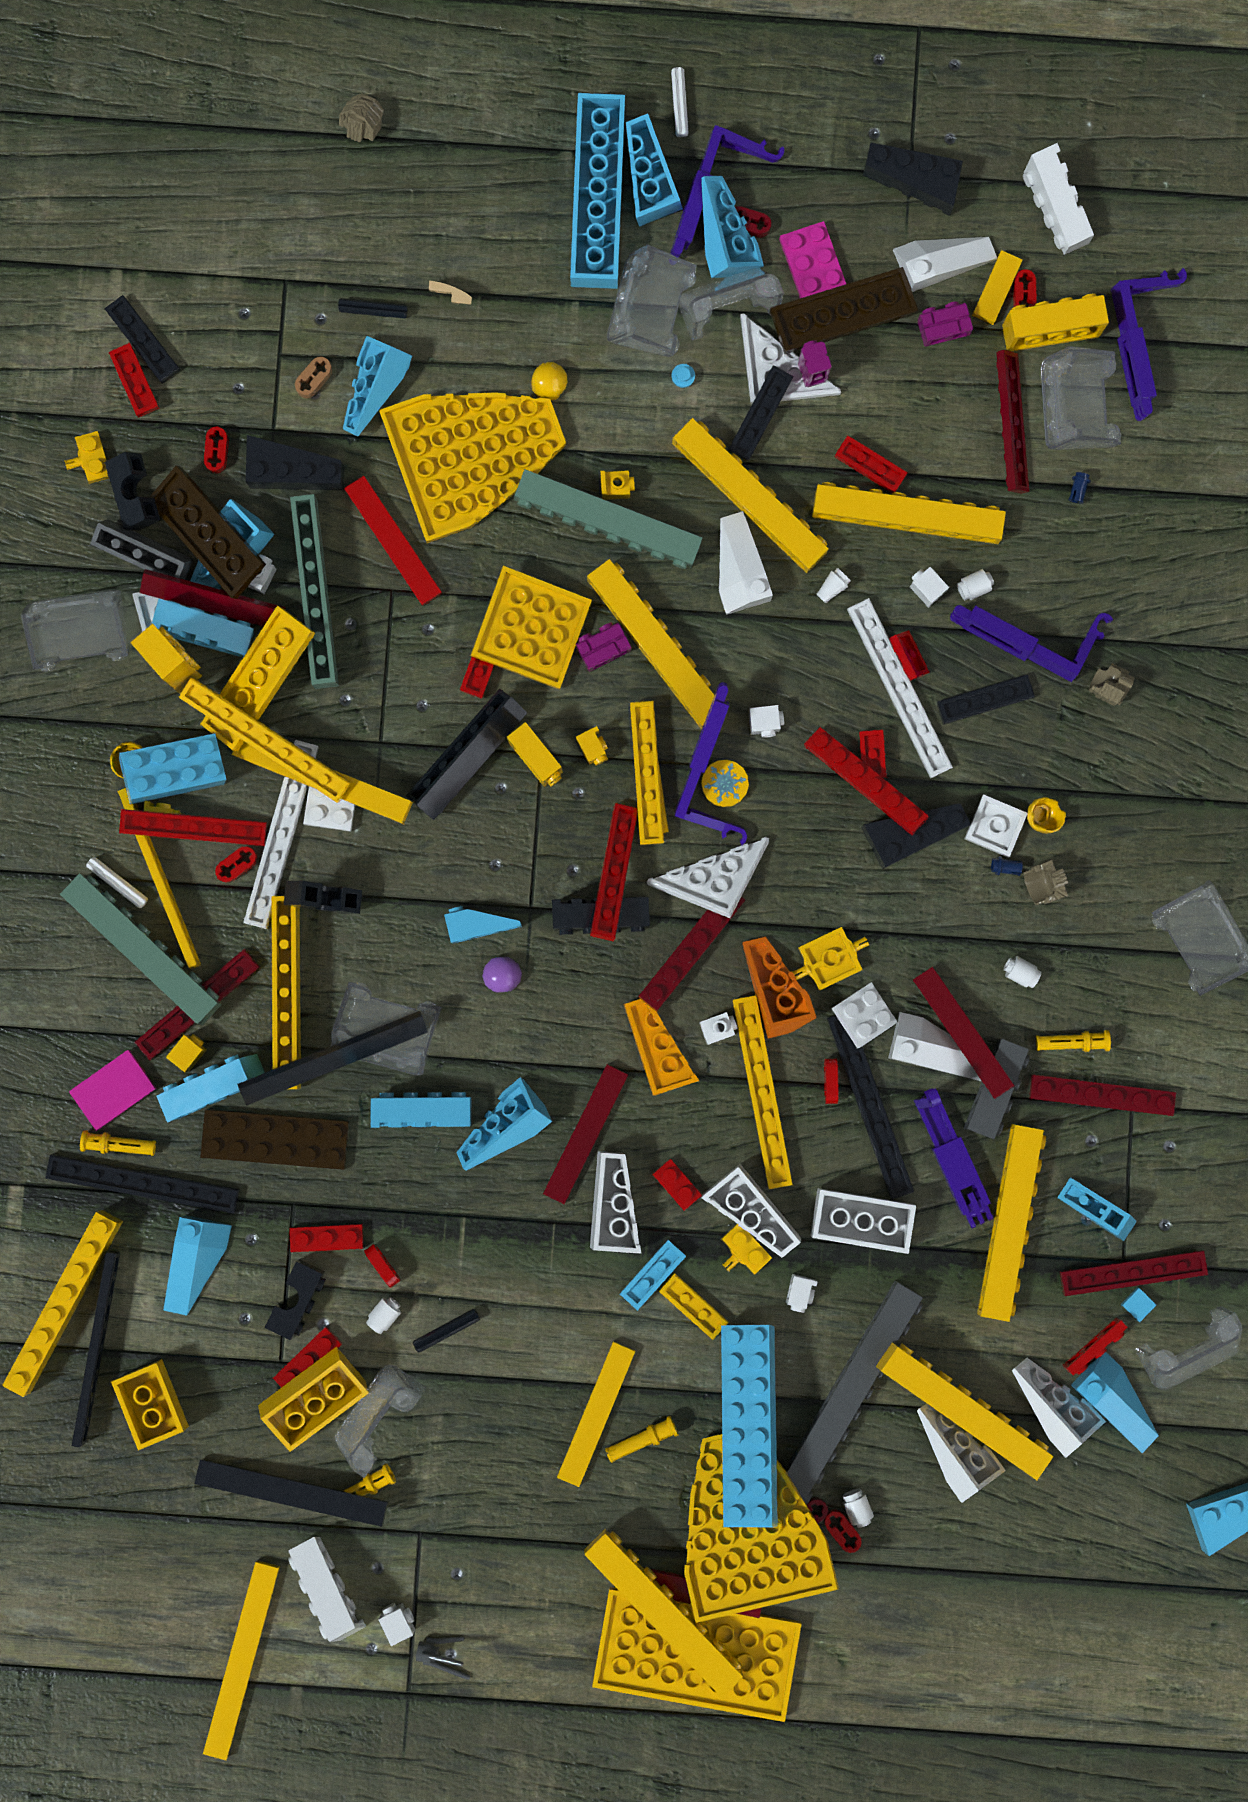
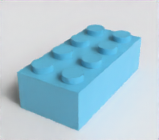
M215 734L126 751L119 754V762L130 804L224 785L227 780Z

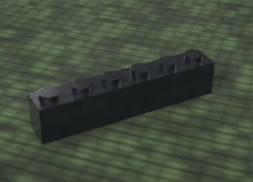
M499 688L408 792L406 797L431 819L435 820L449 802L458 795L469 779L475 775L483 763L490 758L496 748L505 741L506 737L522 721L527 712L510 695Z

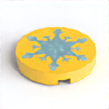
M719 760L709 765L701 781L702 792L706 799L719 807H732L741 802L749 786L748 775L744 768L730 760Z

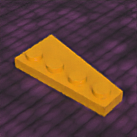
M641 999L624 1004L652 1095L654 1096L698 1082L697 1076L688 1065L687 1060L675 1044L674 1039L667 1031L658 1013Z

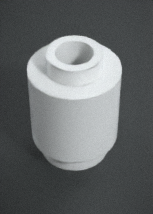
M981 569L962 578L961 582L957 583V588L964 601L967 599L973 600L992 591L994 581L989 572L985 573Z
M1015 956L1014 959L1009 958L1004 966V971H1006L1005 977L1024 987L1029 986L1033 988L1041 976V971L1037 969V966L1019 956Z
M391 1297L388 1299L382 1298L368 1315L367 1325L378 1334H382L383 1331H387L401 1314L399 1309L401 1305Z
M861 1489L845 1493L843 1495V1505L851 1525H857L858 1528L869 1525L871 1523L870 1519L874 1515L866 1494L862 1493Z

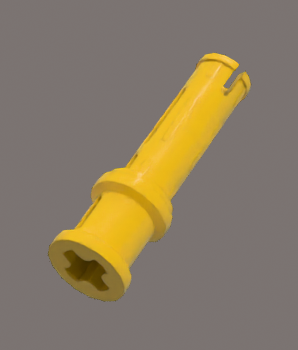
M1104 1030L1103 1033L1084 1031L1081 1035L1036 1036V1050L1082 1049V1051L1090 1052L1091 1049H1105V1051H1110L1109 1030Z
M83 1130L80 1139V1151L82 1152L95 1150L100 1151L101 1154H106L109 1151L154 1156L156 1141L111 1137L108 1132L94 1134L88 1133V1130Z
M669 1415L666 1420L658 1424H649L646 1427L647 1430L605 1448L610 1462L613 1463L650 1444L659 1445L660 1441L673 1435L675 1437L679 1436L672 1417Z
M385 1463L380 1470L371 1475L369 1473L365 1474L362 1481L344 1491L349 1493L356 1492L355 1494L362 1496L369 1493L375 1495L384 1486L395 1484L396 1478L390 1466Z

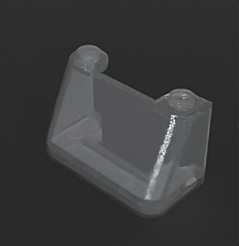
M650 245L630 253L624 265L607 332V340L616 345L665 357L673 356L679 348L678 336L673 334L672 331L682 291L692 287L695 283L697 265Z
M754 268L686 291L682 294L679 305L691 341L703 337V327L705 324L710 323L709 317L713 309L750 297L754 308L762 306L767 309L770 315V308L782 303L784 292L779 279L775 275L764 269Z
M1069 346L1046 357L1042 362L1041 381L1045 441L1050 450L1111 448L1121 444V432L1118 425L1107 424L1104 382L1116 370L1115 351Z
M120 590L39 600L27 604L20 614L33 670L50 671L55 669V665L62 660L106 654L107 658H111L112 661H120L125 659L130 653Z
M1210 880L1199 884L1152 911L1154 925L1157 929L1162 928V930L1168 931L1191 972L1188 983L1194 992H1198L1199 996L1248 972V943L1216 887Z
M348 982L332 1029L331 1046L420 1011L428 1033L363 1058L361 1061L412 1075H422L428 1061L441 1014V1007L433 1002L426 1001L420 1003L417 1009L371 997L372 993L367 985L360 982Z
M1222 1306L1211 1310L1212 1321L1210 1325L1204 1327L1210 1339L1176 1356L1169 1350H1152L1147 1344L1136 1348L1135 1350L1153 1385L1162 1390L1170 1389L1235 1356L1240 1350L1243 1329L1236 1312Z
M386 1365L379 1370L368 1386L369 1394L356 1403L335 1435V1442L349 1466L363 1478L366 1477L377 1460L372 1451L374 1440L369 1436L389 1407L393 1406L403 1412L409 1411L416 1405L426 1389L425 1386L397 1366Z

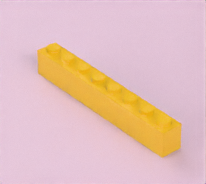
M692 418L673 437L672 444L802 570L808 573L827 554V542L820 535L815 536L809 530L810 526L802 518L798 520L792 514L794 511L787 503H781L776 499V493L769 486L764 487L759 482L760 479L751 469L747 471L742 466V460L736 454H730L725 449V444L718 437L713 438L708 433L709 429L703 422H696Z
M823 482L822 485L818 484L816 488L812 518L999 544L1002 540L1006 511H1000V508L996 506L979 508L974 503L965 502L962 505L953 504V501L948 499H940L938 502L931 501L926 496L910 498L906 497V494L899 492L889 495L883 494V491L878 489H869L868 492L861 491L856 486L841 488L836 487L834 483Z
M610 559L587 575V581L702 730L715 696L708 688L711 686L710 682L703 674L699 676L694 668L697 666L691 657H685L680 651L682 646L675 637L670 638L665 632L668 630L665 623L660 618L655 619L651 613L653 608L646 599L642 601L637 595L639 590L632 581L627 582L622 576L625 572L617 562L613 564Z
M271 896L273 1069L301 1059L300 907L284 905L285 896ZM301 1084L289 1089H301Z
M1011 1124L977 1314L981 1317L1010 1322V1316L1014 1317L1016 1302H1013L1015 1292L1018 1293L1020 1288V1278L1017 1277L1019 1268H1023L1025 1260L1022 1249L1023 1244L1027 1245L1029 1231L1026 1230L1027 1221H1031L1033 1216V1207L1030 1205L1032 1197H1035L1038 1185L1034 1182L1036 1173H1040L1042 1165L1039 1154L1040 1149L1043 1150L1046 1143V1136L1043 1135L1044 1130Z
M103 1210L95 1212L2 1385L3 1387L22 1397L32 1392L122 1225V1220Z
M893 1342L876 1365L881 1372L1035 1480L1039 1479L1054 1457L1047 1451L1049 1446L1039 1439L1033 1442L1028 1438L1029 1432L1019 1425L1016 1428L1009 1425L1010 1419L999 1411L996 1415L989 1411L991 1406L981 1398L977 1401L970 1397L972 1392L961 1384L958 1387L950 1383L952 1381L951 1377L941 1370L938 1374L931 1370L933 1365L924 1358L915 1359L911 1356L913 1351L901 1343L898 1347Z
M604 1529L584 1549V1555L723 1698L743 1678L742 1664L734 1656L729 1657L724 1652L725 1647L717 1638L712 1640L707 1635L708 1629L702 1622L696 1623L689 1616L691 1614L690 1610L682 1602L678 1604L672 1598L674 1594L665 1584L660 1586L655 1581L657 1577L653 1571L647 1566L643 1568L638 1563L639 1557L631 1549L626 1550L621 1545L622 1540L614 1531L609 1533Z

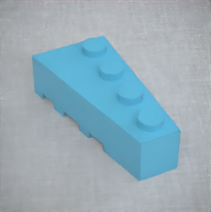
M648 113L626 122L635 213L639 227L683 209Z
M160 598L158 599L152 624L158 629L163 626L177 640L244 658L249 650L254 635V628H251V624L241 620L232 622L227 620L226 616L220 614L210 615L204 613L201 609L195 607L188 608L177 602L166 601Z
M254 1054L239 1058L238 1055L225 1059L226 1064L218 1067V1064L205 1068V1074L199 1077L195 1073L184 1078L185 1083L179 1086L177 1083H173L164 1087V1092L156 1095L166 1121L177 1120L207 1107L206 1105L208 1104L211 1105L226 1099L228 1095L231 1096L239 1093L238 1083L265 1073L258 1055Z
M417 1092L403 1093V1097H394V1093H379V1097L371 1098V1128H379V1126H471V1097H466V1092H451V1097H442V1092H427V1097H418Z
M1248 1483L1186 1503L1201 1549L1208 1556L1248 1532Z

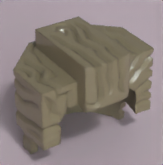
M363 93L353 96L350 101H347L346 106L341 111L339 126L345 127L347 129V137L352 140L354 139V141L361 142L363 138L373 141L381 129L384 109L377 99Z
M1112 663L1108 670L1098 668L1088 691L1094 693L1096 698L1106 701L1108 704L1113 706L1120 705L1131 689L1135 677L1129 675L1128 670Z
M1052 860L1031 867V870L1023 872L1025 885L1035 906L1042 903L1047 904L1068 896L1065 889V884H1068V880H1066L1067 877L1063 873L1064 870L1056 871Z

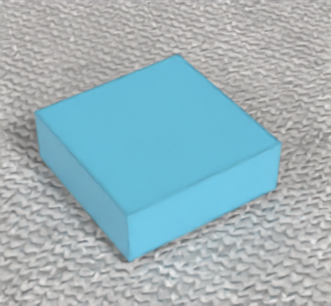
M1138 1287L1121 1303L1138 1322H1141L1156 1306Z

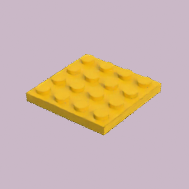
M503 566L470 656L560 689L592 600Z

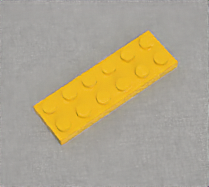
M277 606L219 695L259 720L308 646L315 632L285 609ZM207 716L200 723L233 751L238 752L244 743L242 739Z

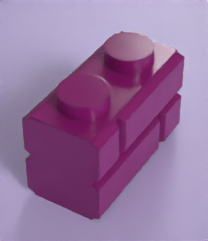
M958 301L945 305V308L936 310L935 307L927 308L922 311L918 318V326L925 347L970 336L973 330L966 303L959 304Z
M816 340L809 341L801 349L798 365L800 372L803 374L802 378L805 387L819 385L828 380L832 366L829 356H827L825 343L822 341L818 343Z
M612 622L607 623L599 628L601 632L593 636L591 633H588L578 639L579 643L576 644V648L589 672L631 651V646L619 623L615 625Z

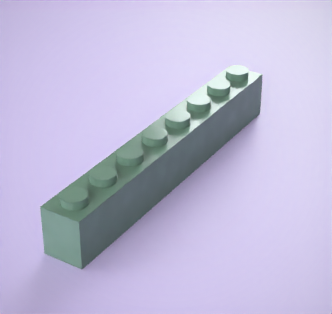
M524 469L514 496V500L518 501L517 505L525 509L534 507L540 510V514L549 518H553V515L562 518V522L567 525H581L585 527L584 531L590 534L597 535L599 532L607 535L606 539L618 544L620 541L629 544L628 547L638 552H642V549L651 552V557L662 561L664 558L672 560L674 566L686 569V566L691 568L702 541V537Z
M314 494L290 497L304 622L308 628L315 632L307 646L311 683L315 689L338 687L339 682L318 501Z
M79 873L60 895L195 1023L203 1026L222 1005L217 1000L220 996L210 987L206 990L200 984L203 980L193 971L188 973L183 968L185 963L176 955L171 957L166 952L168 947L159 939L154 941L149 936L151 931L142 923L137 925L132 920L134 915L124 906L120 909L115 904L117 899L107 890L103 893L98 888L100 883L90 874L86 877Z

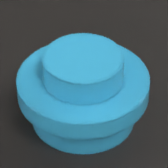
M679 364L673 369L672 381L676 386L686 388L693 384L695 372L691 366Z

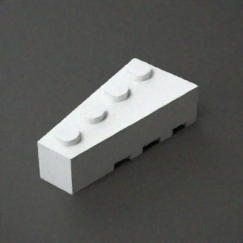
M1058 143L1031 155L1024 170L1023 179L1027 187H1031L1034 193L1033 198L1038 208L1041 207L1044 213L1046 226L1049 229L1051 228L1055 235L1054 242L1057 248L1061 249L1065 255L1089 244L1094 234L1083 206H1077L1076 204L1078 202V193L1075 186L1068 183L1066 173L1068 168L1065 162L1061 164L1057 153L1060 152Z
M598 1151L590 1248L597 1251L641 1253L626 1156L620 1152Z
M741 1164L737 1165L704 1192L701 1197L716 1207L722 1214L736 1222L745 1231L755 1236L757 1240L781 1258L801 1243L799 1234Z
M313 1537L288 1550L291 1556L288 1558L289 1563L294 1571L297 1570L301 1578L299 1580L300 1588L310 1598L309 1608L314 1616H318L321 1623L319 1630L323 1638L328 1639L329 1642L341 1641L365 1628L366 1625L363 1619L358 1621L354 1615L356 1606L353 1600H350L343 1593L345 1591V1584L337 1573L333 1574L332 1572L335 1565L321 1538Z

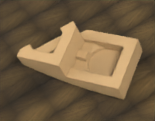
M429 281L430 292L452 294L451 303L471 305L472 297L462 290L445 283Z

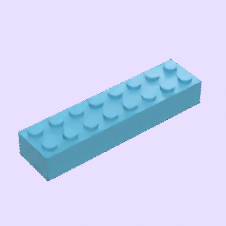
M578 93L571 287L618 289L625 95Z
M721 1325L723 1527H777L775 1327L772 1325Z

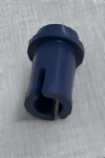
M1076 472L1075 476L1072 477L1074 482L1068 499L1070 502L1084 503L1087 485L1091 483L1090 475Z
M1001 856L992 859L991 872H994L996 875L1003 873L1020 876L1022 873L1023 863L1020 860L1002 859Z

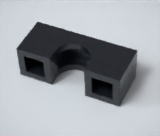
M123 452L106 461L107 474L124 529L140 531L161 521L154 498L138 497L137 495L138 482L148 476L141 453Z
M303 880L286 881L284 905L340 914H360L362 890L323 886L322 883Z
M300 1259L297 1260L285 1284L297 1290L299 1301L294 1307L276 1304L264 1328L289 1340H292L295 1335L299 1337L305 1325L302 1322L305 1313L310 1314L316 1301L312 1300L316 1291L320 1292L325 1284L326 1279L323 1278L325 1271Z

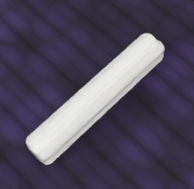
M675 67L671 70L676 136L687 137L688 118L684 69L682 67Z
M92 857L88 861L87 868L135 906L142 908L147 903L148 898L99 859Z

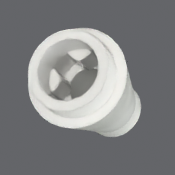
M836 568L834 572H830L816 595L827 603L830 599L848 588L847 584L851 580Z

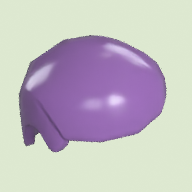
M496 957L484 966L482 977L485 985L492 991L509 992L514 990L520 983L522 972L519 964L509 957Z

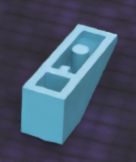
M463 906L449 909V914L444 915L452 944L522 927L521 922L518 920L470 909L463 910Z
M1072 1178L1068 1180L1057 1197L1122 1241L1126 1239L1137 1222L1130 1214Z

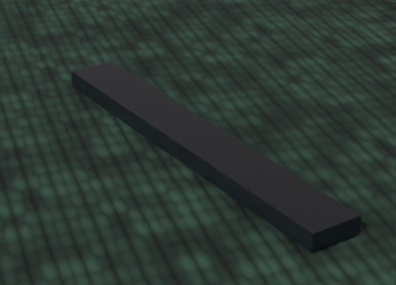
M418 1011L237 1085L247 1106L428 1033L422 1014Z
M837 1016L829 1017L827 1021L890 1198L893 1200L913 1193L912 1183L863 1046L857 1049Z
M52 1154L49 1156L45 1179L233 1214L236 1212L240 1189Z
M110 1250L106 1252L71 1445L73 1447L80 1448L87 1443L120 1251Z
M201 1459L199 1462L194 1483L380 1527L384 1524L388 1501Z

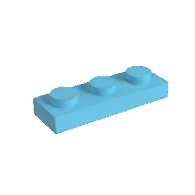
M667 1240L620 1292V1295L638 1311L682 1262L686 1255L672 1242Z

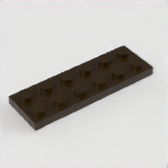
M903 267L770 308V314L784 354L801 350L803 345L809 341L816 340L817 343L830 341L911 316L918 312Z
M176 465L149 497L154 498L159 515L231 598L237 599L266 566L261 557L181 466Z
M206 1109L204 1112L200 1158L345 1170L349 1121Z

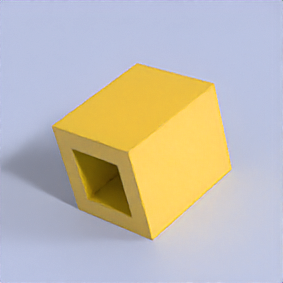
M183 1035L166 1058L183 1072H189L207 1049L202 1046L204 1042L196 1035Z

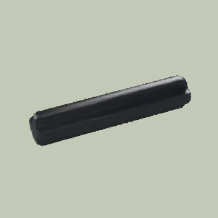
M340 298L338 302V310L343 313L404 319L407 318L408 314L406 304Z
M472 1309L414 1340L413 1346L420 1353L478 1322L480 1316L475 1309Z

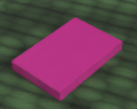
M127 1050L74 1087L69 1093L94 1129L98 1131L157 1088L132 1052Z

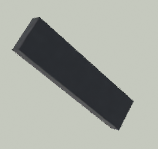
M124 295L104 308L162 384L180 371L178 365Z
M774 365L772 366L728 451L747 461L750 460L794 376Z
M1024 675L937 701L936 704L942 723L946 725L1033 699L1035 695L1029 676Z

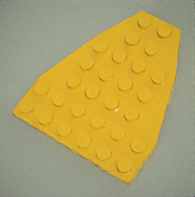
M506 393L446 394V396L423 394L379 410L426 543L472 528L516 493L524 469L539 474L566 446V441L552 402L548 398L533 399L530 396L523 395L516 397L508 396Z
M722 1434L702 1439L700 1458L696 1465L697 1472L690 1493L689 1537L686 1549H688L687 1563L684 1570L695 1622H702L838 1590L839 1586L827 1538L787 1472L778 1461V1526L723 1527Z

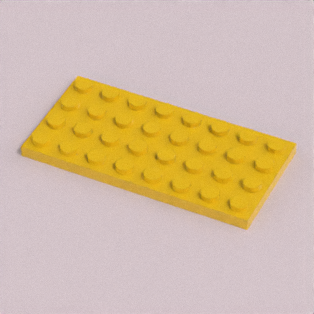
M609 1587L592 1684L593 1688L785 1722L801 1621L760 1614V1618L732 1614L702 1621L708 1629L707 1635L712 1640L717 1638L724 1645V1652L729 1657L734 1656L743 1666L741 1668L743 1678L722 1698L618 1589ZM683 1603L691 1612L689 1616L695 1621L692 1604Z

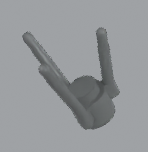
M463 1636L427 1637L426 1642H419L416 1661L423 1662V1665L435 1667L466 1680L470 1679L468 1674L436 1662L439 1661L462 1667L463 1662L439 1656V1647L434 1645L461 1642L465 1639Z

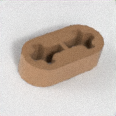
M325 357L313 359L296 379L295 388L301 397H313L330 378L332 366L328 359ZM325 364L326 372L323 373L322 371H320L315 376V374L318 372L316 366H323ZM311 379H313L309 384L311 389H304L302 391L303 388L301 384L303 382L307 384Z

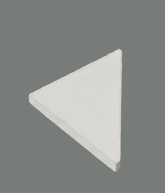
M745 314L740 315L750 405L753 404L773 365L794 376L781 401L841 394L840 388L835 387L828 380L819 385L805 387L802 378L803 374L800 372L798 365L799 356L794 352L784 354L781 343L775 340L771 334L761 326L756 325Z
M764 837L748 845L747 843L730 849L729 852L713 855L699 860L696 864L666 872L667 874L654 879L653 877L649 878L647 884L731 918L769 843V838Z

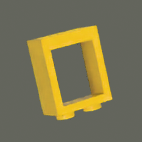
M526 722L507 736L509 744L544 787L548 784L552 787L562 779L561 774L563 771L561 765Z

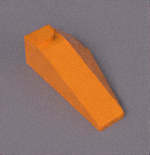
M762 937L743 942L742 945L768 1039L792 1033L816 1019L809 994L797 982L792 971L790 972L782 962V958L768 939Z

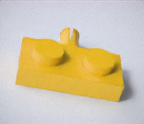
M98 431L75 437L78 457L64 460L67 470L81 466L86 473L89 484L109 479L105 465L107 459Z
M738 1224L721 1238L732 1254L722 1264L728 1272L736 1264L741 1263L746 1265L755 1275L772 1259L754 1237Z

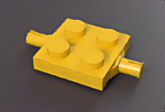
M840 927L798 947L803 957L804 966L792 971V973L796 975L802 972L795 976L796 980L809 975L820 991L863 970L857 959V951L869 946V943L866 942L859 946L860 943L867 941L866 937L852 943L847 938L843 928Z

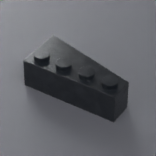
M870 142L863 176L889 188L893 187L901 191L902 194L923 201V204L931 208L932 206L942 210V213L950 216L955 203L963 161Z
M247 435L245 482L250 489L344 490L345 467L341 460Z
M961 804L924 811L928 815V819L913 835L908 833L893 819L864 824L861 828L881 868L884 869L970 826L971 823Z
M649 897L622 898L616 933H621V928H630L631 932H645V927H650ZM597 898L591 899V901L571 899L567 900V902H561L560 899H552L554 931H559V935H573V930H583V934H590Z

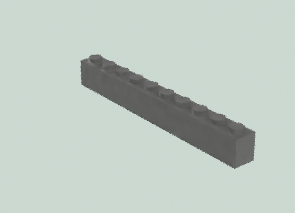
M894 1281L785 1468L806 1505L812 1497V1487L815 1483L819 1484L825 1474L823 1468L826 1463H831L835 1458L837 1444L839 1441L843 1442L850 1431L847 1428L851 1420L855 1421L860 1415L862 1401L864 1398L868 1399L874 1390L873 1382L876 1377L880 1379L883 1375V1372L876 1365L891 1343L896 1344L901 1335L904 1337L911 1326L908 1322L913 1314L917 1315L923 1306L921 1302L923 1297L897 1281Z

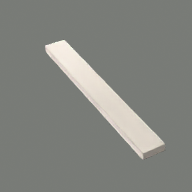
M868 598L849 607L847 611L930 779L952 769L953 767L908 676L903 670L898 655L893 650V645L870 599Z
M295 740L294 744L316 758L318 746ZM284 777L243 922L264 929H268L272 915L271 896H277L308 788L307 785Z

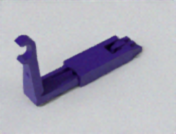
M715 125L710 134L700 169L693 178L669 255L670 260L677 261L683 249L687 250L692 242L703 207L701 178L712 176L710 171L719 142L722 147L756 156L772 163L778 162L782 158L784 147L779 148L778 155H774L765 151L764 147L767 144L765 140L758 144Z
M1184 268L1178 272L1179 279L1169 280L1167 277L1168 273L1164 270L1160 277L1122 280L1111 288L1120 331V337L1117 341L1131 407H1133L1137 421H1142L1153 412L1151 400L1157 394L1143 328H1138L1131 295L1179 287L1187 278Z
M957 605L950 615V620L962 626L963 629L1023 661L1029 659L1070 682L1078 676L1095 640H1101L1105 637L1103 632L1097 630L1099 621L1103 620L1106 624L1113 621L1109 614H1099L1091 624L1071 662L1038 644L1039 639L977 606L970 611L961 605Z
M721 682L718 685L691 757V769L678 801L675 816L722 831V839L727 837L726 833L729 830L742 834L740 843L743 845L747 840V832L743 827L694 808L687 810L701 772L705 773L729 708V701L725 700L728 693V685L725 682Z
M931 1088L924 1092L925 1095L913 1101L934 1145L931 1149L961 1215H965L971 1229L976 1227L973 1220L974 1217L977 1218L980 1225L985 1223L982 1217L983 1213H985L989 1221L994 1219L988 1207V1204L991 1202L960 1136L957 1137L938 1091L936 1088ZM971 1186L973 1192L966 1194L971 1203L967 1204L961 1190Z

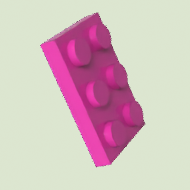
M824 221L779 237L800 298L846 285Z

